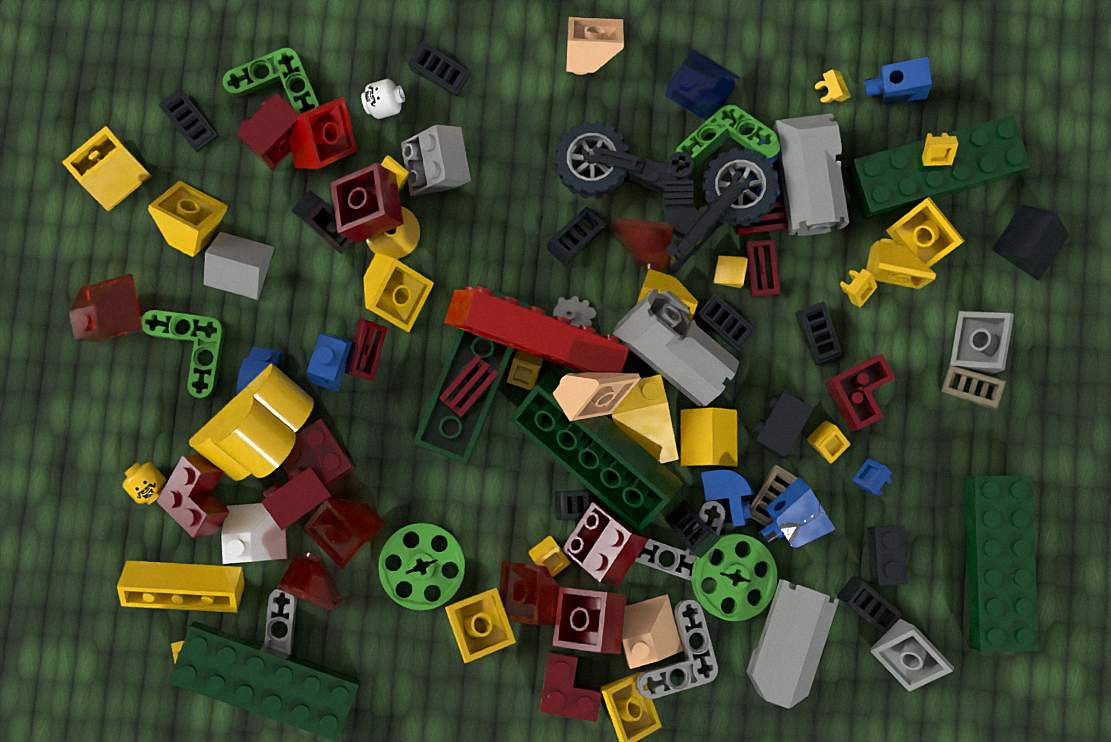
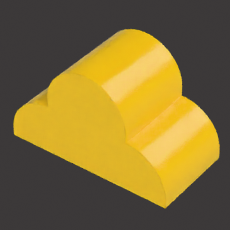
M271 363L189 440V444L215 466L223 470L234 481L242 480L250 474L256 478H263L279 467L289 455L296 440L295 432L304 424L314 405L313 398Z

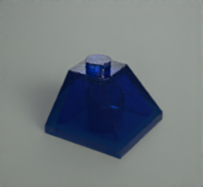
M693 50L670 81L665 96L707 121L723 107L739 82L740 77Z

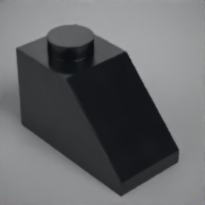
M309 190L291 210L338 253L342 254L352 242V240L338 234L334 209Z

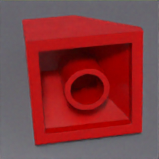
M344 97L299 114L288 141L295 168L319 169L358 151Z

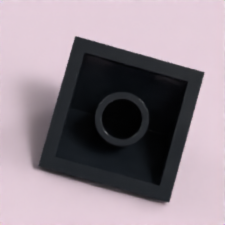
M1022 204L993 246L992 251L1038 281L1069 234L1056 213Z

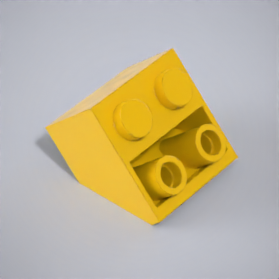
M107 126L62 162L78 182L108 212L151 177L149 172Z

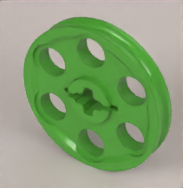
M412 524L395 532L385 543L379 558V577L387 594L398 604L414 610L433 609L451 599L460 588L465 574V558L460 544L447 530L433 524ZM410 531L417 533L420 539L419 544L415 548H408L403 541L405 534ZM437 535L444 536L448 541L447 548L442 552H437L432 548V540ZM392 554L398 555L402 560V565L397 571H391L386 566V559ZM419 558L423 562L438 560L426 568L427 573L424 575L421 571H413L407 574V571L418 565L417 560ZM454 562L458 566L459 572L455 578L449 579L443 575L442 568L445 563ZM401 581H407L412 585V593L407 598H402L397 594L396 588ZM429 585H436L441 590V596L437 601H429L425 597V589Z
M735 533L720 535L721 539L701 559L696 556L691 576L694 594L703 608L721 619L743 621L753 618L768 606L774 596L778 578L775 561L770 551L761 542L750 536ZM740 541H744L748 545V552L743 557H738L735 552L736 544ZM713 549L720 550L722 554V559L717 565H712L709 562L708 556ZM760 561H764L767 565V572L762 577L756 576L754 572L755 565ZM736 572L740 577L749 579V581L739 580L733 582L729 577L720 575V573L734 574ZM707 577L713 578L715 582V587L710 593L703 592L701 588L702 581ZM753 589H757L760 593V600L757 604L750 605L747 600L748 593ZM731 597L734 601V608L731 612L724 613L721 609V602L724 598Z

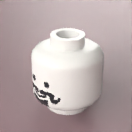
M390 79L368 84L361 96L366 113L372 114L377 119L398 114L401 110V103L405 102L402 87L396 86Z

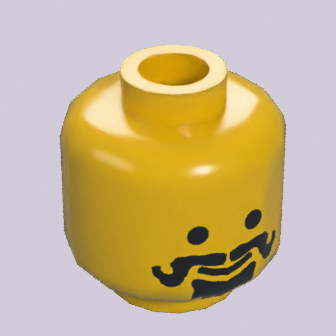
M137 462L124 472L127 478L123 482V488L138 504L146 502L149 505L159 498L167 483L163 474L151 462L145 463L142 466Z

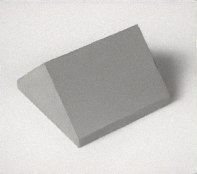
M220 232L205 252L204 285L258 300L274 247Z
M959 311L950 365L991 375L1005 370L1014 314Z
M901 619L870 650L909 692L954 670L951 663L914 625Z

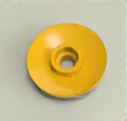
M401 206L404 224L396 227L394 234L390 235L384 232L366 239L369 248L375 254L379 253L395 259H401L409 255L416 248L420 239V226L417 218L410 210Z

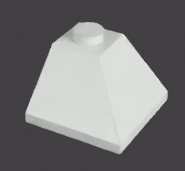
M262 503L226 507L230 512L223 523L221 534L223 564L288 558L286 528L281 531Z

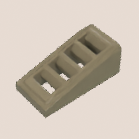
M950 365L941 392L997 410L1006 381ZM956 374L961 375L957 390L952 389ZM970 378L973 380L969 392H963L966 379ZM978 381L983 383L980 396L974 395ZM989 385L994 387L991 400L985 398Z
M777 465L772 467L750 504L751 518L765 527L774 521L770 516L767 518L755 509L757 506H760L766 510L769 504L762 501L764 496L772 501L778 497L768 491L770 486L781 493L787 489L774 481L776 476L789 483L787 488L798 479Z

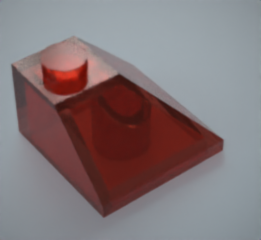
M617 218L614 236L636 264L644 266L646 271L652 269L660 272L661 268L666 269L669 259L666 248L671 245L674 224Z
M126 274L80 288L69 312L74 340L97 342L143 329L132 274Z
M328 497L303 529L343 569L378 535L386 523L367 503Z
M307 551L304 555H295L277 587L278 590L331 611L340 608L343 602L328 565L320 562L322 557Z
M502 561L499 596L508 620L534 625H555L559 587L548 568L542 565Z

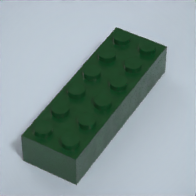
M1014 114L947 133L948 136H956L958 141L952 165L924 166L922 155L926 139L854 159L846 169L862 219L920 204L928 197L931 200L1020 176L1031 165Z
M477 284V286L489 289L487 287ZM492 290L494 292L493 296L503 298V296L510 297ZM520 301L519 306H523L526 308L531 306L530 304L525 303L523 301ZM459 329L413 444L468 466L515 349ZM476 355H479L499 375L461 418L441 401L439 397ZM479 364L450 395L449 400L452 401L481 368ZM486 371L456 406L461 408L490 373Z
M551 370L536 384L510 418V421L640 533L672 499L684 482L606 415L569 421L553 395V392L560 385L562 377Z
M1032 476L964 477L970 649L977 651H1039Z
M194 621L189 627L168 683L338 742L359 687V678Z

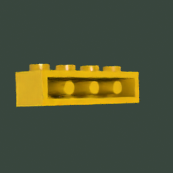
M126 561L117 585L121 606L235 613L238 612L245 588L242 567Z

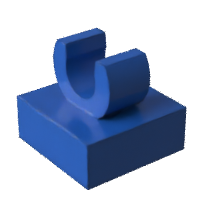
M868 458L851 481L858 487L874 495L881 496L883 493L879 489L885 482L888 484L892 482L889 477L892 472L885 465Z

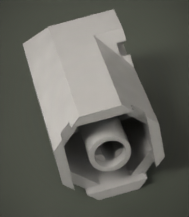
M832 113L777 120L773 126V130L780 143V150L777 155L779 156L778 164L789 235H794L797 231L798 236L831 232L830 226L837 224V229H842L849 224L841 173V161H836V154H841L842 145L837 121H832L834 118Z
M652 289L617 323L612 335L619 338L620 342L629 347L631 351L695 404L707 406L725 389L726 386L723 385L726 377L730 380L734 377L739 361L696 325L694 319L689 322L687 315L690 311L687 305L673 293L664 290L661 294H658V289Z
M779 580L758 647L753 649L746 671L758 695L768 702L788 709L809 695L839 599L800 585L791 584L785 580Z

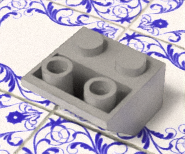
M434 125L401 142L405 169L409 172L407 182L410 196L450 190L471 181L461 127Z

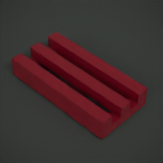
M784 201L775 202L772 210L783 209V212L765 215L760 221L785 218V223L742 228V224H737V236L788 230Z
M774 239L746 242L751 298L780 295ZM763 246H768L772 289H768ZM753 247H757L761 290H758Z
M359 319L344 373L368 381L374 380L388 327L365 319ZM376 329L377 333L372 347L371 342L374 335V331ZM369 354H370V358H369V362H368V365H367V369H366V372L364 373L363 371H364L365 363H366V360H367V356H369Z
M476 355L439 399L462 418L499 373L479 355ZM479 364L481 368L452 401L449 400L450 395ZM486 371L490 373L461 408L457 407L456 405Z

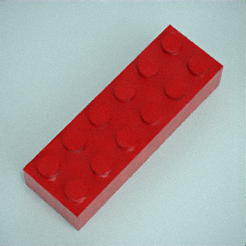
M466 286L465 290L454 291L444 321L447 325L581 373H622L629 347L619 344L620 339L607 334H604V336L595 334L596 330L587 326L579 325L577 327L570 325L571 320L560 316H554V318L546 316V311L537 307L529 306L526 308L519 306L520 301L503 296V298L493 296L494 292L480 286H476V288Z

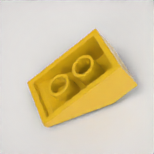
M661 374L640 379L616 409L609 414L610 419L660 463L678 460L669 406Z

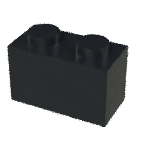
M783 391L778 396L774 394L765 408L769 411L764 420L759 419L752 430V434L755 435L752 442L780 459L786 458L814 409Z
M904 526L867 527L870 584H908Z

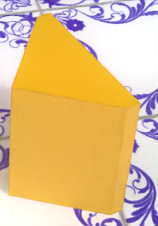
M930 197L926 198L886 230L892 239L897 241V245L908 248L928 267L964 242V239Z
M713 407L680 410V466L737 467V410Z
M497 588L445 607L464 663L516 643Z
M642 672L600 686L620 742H637L662 727L652 699L642 697L636 690L635 682ZM647 684L643 685L644 689L649 690Z

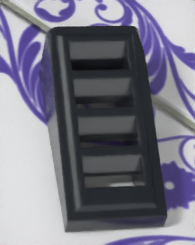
M423 41L419 44L408 63L412 72L456 97L471 75L470 71ZM427 55L429 58L425 62L424 66L420 65L425 56ZM436 60L437 62H439V64L432 73L429 70L431 69L432 65ZM446 66L449 70L442 79L439 76ZM455 72L459 73L454 84H449V81L452 78L453 74Z
M178 89L159 104V107L196 153L219 137L182 89ZM189 110L192 111V113L188 115L186 118H184L182 121L179 122L177 120L185 113H187ZM197 119L200 121L198 124H196V125H195L194 127H192L190 130H188V131L185 130V128H187L189 125H191V124H192L193 122H195ZM206 128L207 132L194 141L192 137Z
M587 206L549 240L547 250L564 266H567L603 231L607 224ZM583 219L594 227L592 231L582 222ZM577 227L586 236L582 237L574 228ZM569 235L578 244L575 246L566 236Z
M715 293L695 317L738 352L756 331L753 326ZM716 306L719 311L711 319L707 315ZM723 313H725L728 317L723 322V324L719 326L718 324H716V322L723 315ZM733 320L737 324L728 334L724 330ZM741 327L744 328L746 331L738 341H735L733 339L735 334Z
M824 301L795 313L815 365L843 355ZM819 314L820 318L811 322L808 321L807 317ZM823 324L824 329L812 333V327ZM827 334L828 340L816 344L815 338ZM829 345L832 346L833 350L819 354L818 349Z
M590 489L555 491L556 519H582L589 508V495L593 496V502L600 505V498ZM577 496H581L582 512L579 513ZM567 497H569L570 513H568ZM605 503V509L616 515V512Z
M685 499L664 519L690 551L700 559L721 539ZM686 510L687 513L676 523L675 520ZM690 517H692L693 519L683 529H681L680 527ZM696 524H698L699 526L689 536H687V533ZM703 530L704 533L693 542L692 540Z
M855 575L850 578L837 595L839 600L883 635L903 614L866 582ZM868 594L871 595V596L868 598V600L865 602V604L862 606V608H860L859 606H860L861 603L864 601V599L868 596ZM877 602H879L880 604L877 606V608L874 610L871 616L868 615L870 611L873 609V607L877 604ZM887 608L889 612L879 624L877 620Z

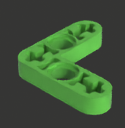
M290 48L277 50L234 68L223 77V86L233 97H243L278 81H282L294 110L299 114L305 112L301 102L305 98L311 109L320 106L298 55ZM288 57L292 60L291 65L295 73H289L287 67L283 64V58ZM261 66L269 68V75L265 79H257L255 77L257 68ZM245 73H249V76L253 80V83H249ZM235 78L241 81L240 88L238 89L232 86L234 84L233 79ZM295 80L305 82V88L300 93H294L290 89L291 84Z
M727 105L719 109L677 147L676 152H686L691 155L695 168L730 137L745 148L752 149L751 152H760L764 155V159L775 156L780 150V143L776 133L739 107ZM746 128H755L751 134L741 135L742 131ZM707 134H716V136L712 140H703V138ZM761 138L762 142H764L765 144L761 145L759 139Z
M158 310L146 312L142 316L141 327L147 334L154 337L194 342L188 390L191 395L200 399L211 397L215 393L225 336L223 324L212 317ZM157 317V320L169 323V333H167L168 328L156 326L155 331H153L154 329L149 326V322L154 321ZM181 320H188L190 330L184 335L178 334L176 331L177 323ZM199 321L198 326L201 328H210L211 324H213V327L217 329V333L211 334V338H209L208 334L197 331L196 322ZM204 351H211L214 356L213 362L208 366H202L199 362L200 354ZM197 369L206 372L211 371V376L207 374L204 376V382L208 384V389H203L202 394H200L199 389L195 388L196 383H201L203 374L197 373Z

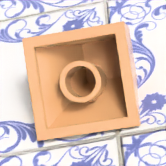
M569 17L566 72H573L578 75L587 74L588 72L594 73L620 52L624 47L623 19Z
M569 373L560 380V385L553 392V395L569 421L608 415L616 409L641 377L638 373Z
M668 594L625 606L622 646L630 669L660 661L683 651Z

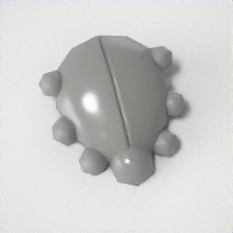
M573 296L571 300H565L563 297H560L557 306L554 308L553 318L554 316H560L571 320L570 325L590 327L592 322L589 319L595 318L596 311L594 308L588 307V300H584L581 303L578 301L579 298L577 296Z

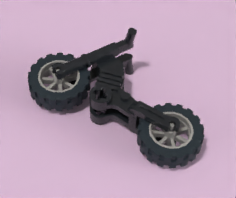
M590 121L583 122L581 126L577 127L575 125L571 127L568 134L565 132L562 135L561 142L557 144L555 150L556 170L562 184L569 188L571 193L575 195L580 194L582 198L589 199V196H595V199L602 198V195L606 193L610 195L615 192L614 189L616 187H620L624 182L637 184L663 196V210L669 227L674 235L682 239V242L677 247L669 245L666 248V252L670 257V263L666 269L669 275H675L691 256L700 250L713 233L724 225V221L729 222L731 226H736L737 224L748 226L751 222L755 221L757 223L762 220L763 216L768 215L772 210L779 189L777 171H774L770 160L764 159L763 154L751 152L752 149L744 148V150L733 148L728 153L724 151L718 155L716 160L713 159L709 163L708 169L704 173L702 192L704 203L708 207L707 211L702 215L696 210L693 200L694 161L686 152H676L664 163L631 155L622 134L617 133L611 125L607 127L604 126L603 122L596 121V124H590ZM587 143H597V145L593 146V149H589ZM602 145H605L608 149H604L601 147ZM582 146L584 148L582 155L574 154L579 147ZM572 160L585 162L576 170L572 166ZM735 169H744L745 172H744L743 176H741V172H740V171H738V172L735 173L734 170H735ZM586 170V172L590 175V178H586L579 174ZM729 172L732 182L721 181L722 177ZM752 172L758 180L750 181L747 177ZM761 185L759 197L748 189ZM719 187L726 188L722 193L719 191ZM747 197L754 201L748 205H743Z

